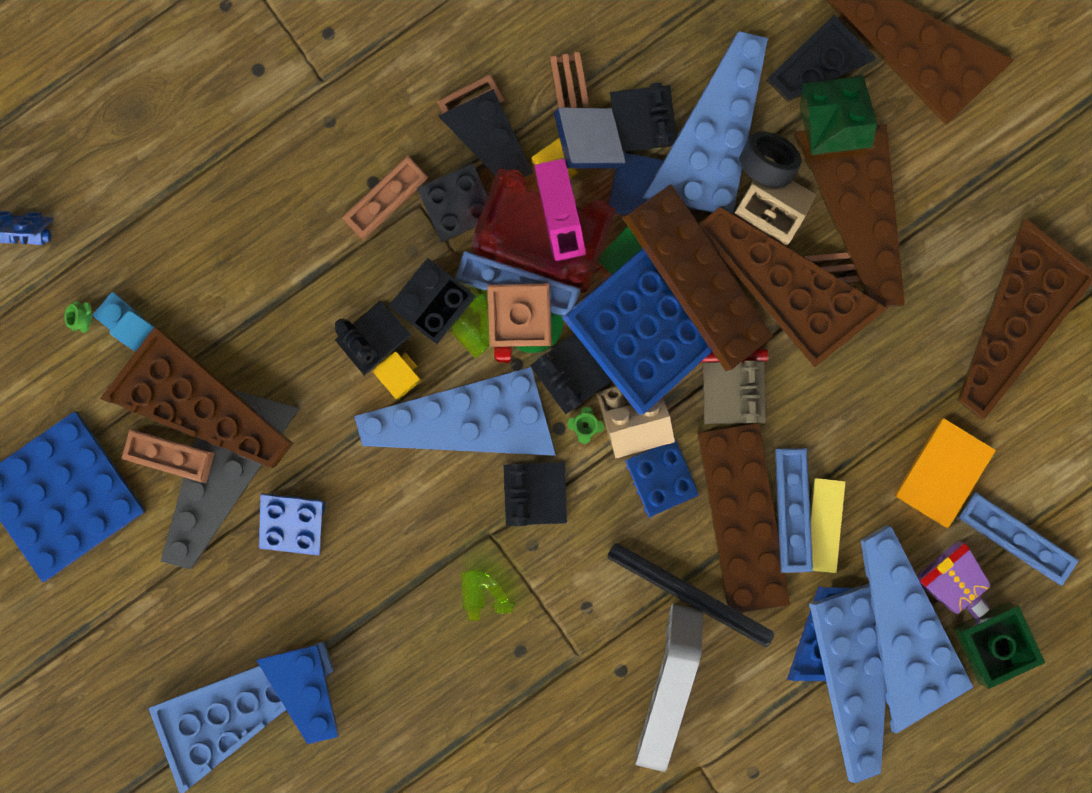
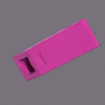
M565 158L534 164L552 255L555 261L586 255Z

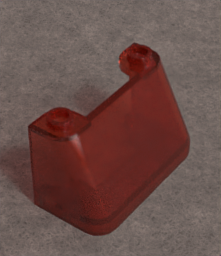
M499 168L474 232L473 254L580 288V293H586L616 208L610 207L608 203L601 200L586 203L584 209L576 206L586 255L555 261L552 255L540 193L526 189L527 182L520 172Z

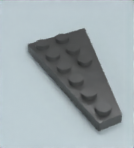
M232 390L282 434L285 433L286 428L301 409ZM195 437L193 447L215 453L207 483L184 477L161 562L187 569L194 568L223 521L227 519L238 499L243 495L262 467L260 463L240 456L223 447L210 444L208 441Z

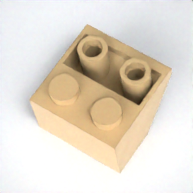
M753 180L733 214L786 246L790 243L806 217L816 194L793 180L790 184L781 188L765 186Z
M617 386L596 392L615 458L675 442L670 415L663 397L645 414L639 415Z

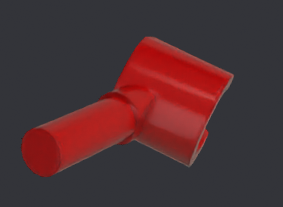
M512 346L494 347L495 360L497 362L510 363Z

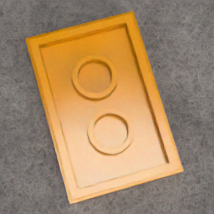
M941 418L894 494V497L948 529L996 450L946 419Z

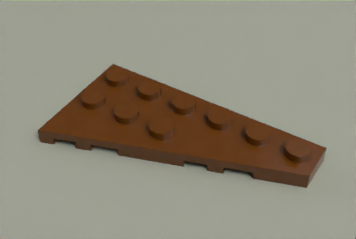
M826 0L945 125L1014 61L901 0Z
M887 124L876 126L872 148L811 155L806 131H795V139L802 148L806 157L805 161L815 177L825 206L836 230L841 235L845 244L844 248L854 264L864 293L887 308L904 306L905 300Z

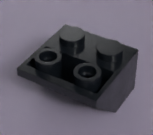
M427 258L389 306L438 345L476 296Z

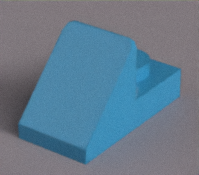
M114 292L106 298L93 314L97 320L110 330L109 333L135 352L155 327Z

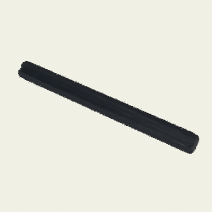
M618 543L611 547L607 555L609 560L761 646L768 647L772 642L774 632Z

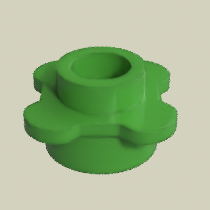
M80 301L69 304L64 315L66 326L71 328L72 331L80 329L82 333H86L92 322L91 305L87 302L81 304Z
M584 407L581 410V414L576 418H570L567 423L568 428L575 431L579 442L583 444L588 443L595 433H601L604 429L603 422L596 419L590 407ZM584 422L589 424L588 428L583 427Z

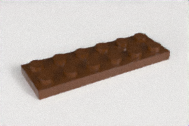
M672 184L666 186L623 217L726 372L735 368L773 337Z
M759 423L697 433L726 604L740 613L790 605L785 573H781L779 537Z

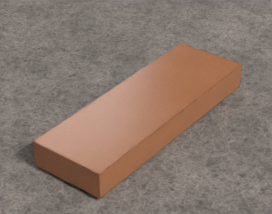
M407 155L350 209L342 219L365 241L417 191V187L424 185L429 180V177Z
M129 429L121 459L207 483L215 453Z

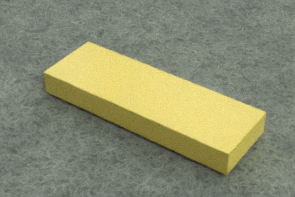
M813 478L810 505L813 571L837 573L846 481Z

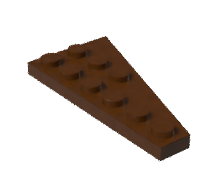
M722 207L716 209L699 224L719 255L814 367L888 309L886 306Z
M1026 218L1021 222L957 401L980 419L987 417L1092 284V270Z
M158 327L153 328L100 398L193 437L208 441L215 446L233 451L240 456L270 468H275L294 444Z

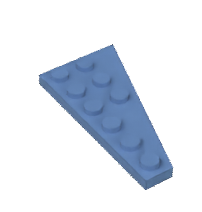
M740 31L735 34L715 73L706 85L703 94L696 106H694L674 141L671 150L642 198L650 199L666 186L672 184L688 209L712 214L716 209L722 207L733 214L742 171L739 157L748 141L768 38Z
M531 367L354 416L362 446L556 455Z
M886 525L863 538L861 546L866 577L869 578L871 589V609H874L876 620L874 627L879 658L883 666L882 673L885 676L886 702L890 707L891 714L890 726L891 731L896 734L972 689L973 685L892 527Z
M870 583L809 603L848 781L858 783L881 774L886 683L884 673H882L883 666L879 658L876 640L874 609H871Z
M322 641L317 644L319 645L327 677L334 671V667L325 643ZM260 666L253 667L148 708L179 793L187 791L286 710Z

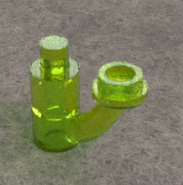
M483 293L470 304L473 310L472 313L476 315L479 312L481 331L479 332L466 318L463 320L459 318L452 326L453 330L450 332L475 359L490 347L488 297H485Z
M481 570L461 572L462 606L464 610H467L468 621H480V609L484 608L483 588H486L497 601L492 603V607L495 608V614L514 612L515 602L509 601L500 585L491 576L482 573Z

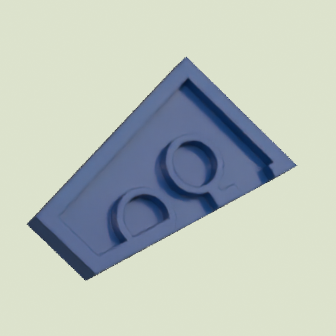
M818 586L813 602L852 588ZM811 610L787 677L791 681H827Z
M318 644L256 660L307 744L339 736Z

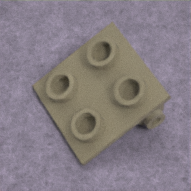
M744 361L727 372L720 362L703 363L704 424L766 423L764 362Z

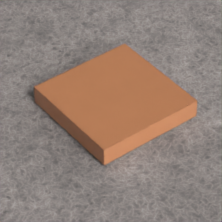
M550 283L487 285L490 347L552 345Z

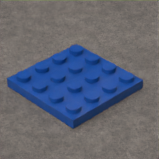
M643 248L562 317L639 415L645 414L712 352Z
M76 411L0 463V522L42 582H46L146 512L83 418Z

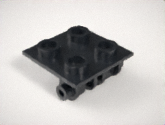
M652 83L650 88L610 92L611 107L623 152L671 147L677 137L670 85L662 86V83Z
M473 163L417 187L441 242L497 218Z
M381 300L353 324L347 319H338L335 322V332L338 335L335 341L364 376L411 336Z
M575 333L530 365L565 415L612 382Z
M565 462L503 465L506 526L567 523Z

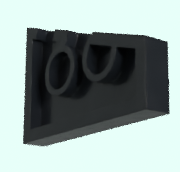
M833 15L766 81L789 102L801 96L803 83L838 79L874 62L876 57Z
M493 89L438 116L504 186L510 185L533 173Z

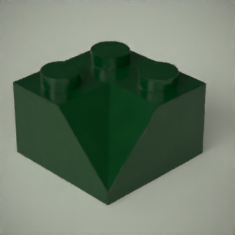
M864 76L803 83L800 111L811 155L873 147L877 122Z
M1007 602L987 611L978 619L972 618L953 627L978 683L988 689L1046 663L1019 605Z

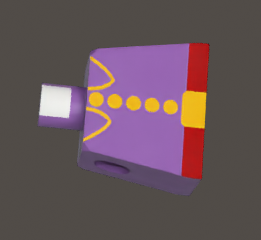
M956 541L916 575L922 588L951 612L958 614L967 608L972 616L978 619L990 609L980 596L990 587V583L970 549L963 542Z

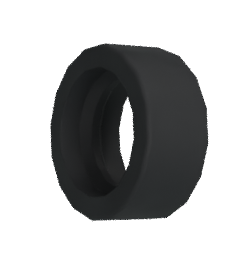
M767 131L752 134L739 157L741 167L746 174L755 181L773 188H781L790 184L802 162L800 152L791 142L778 134ZM765 156L773 159L775 162L767 159Z

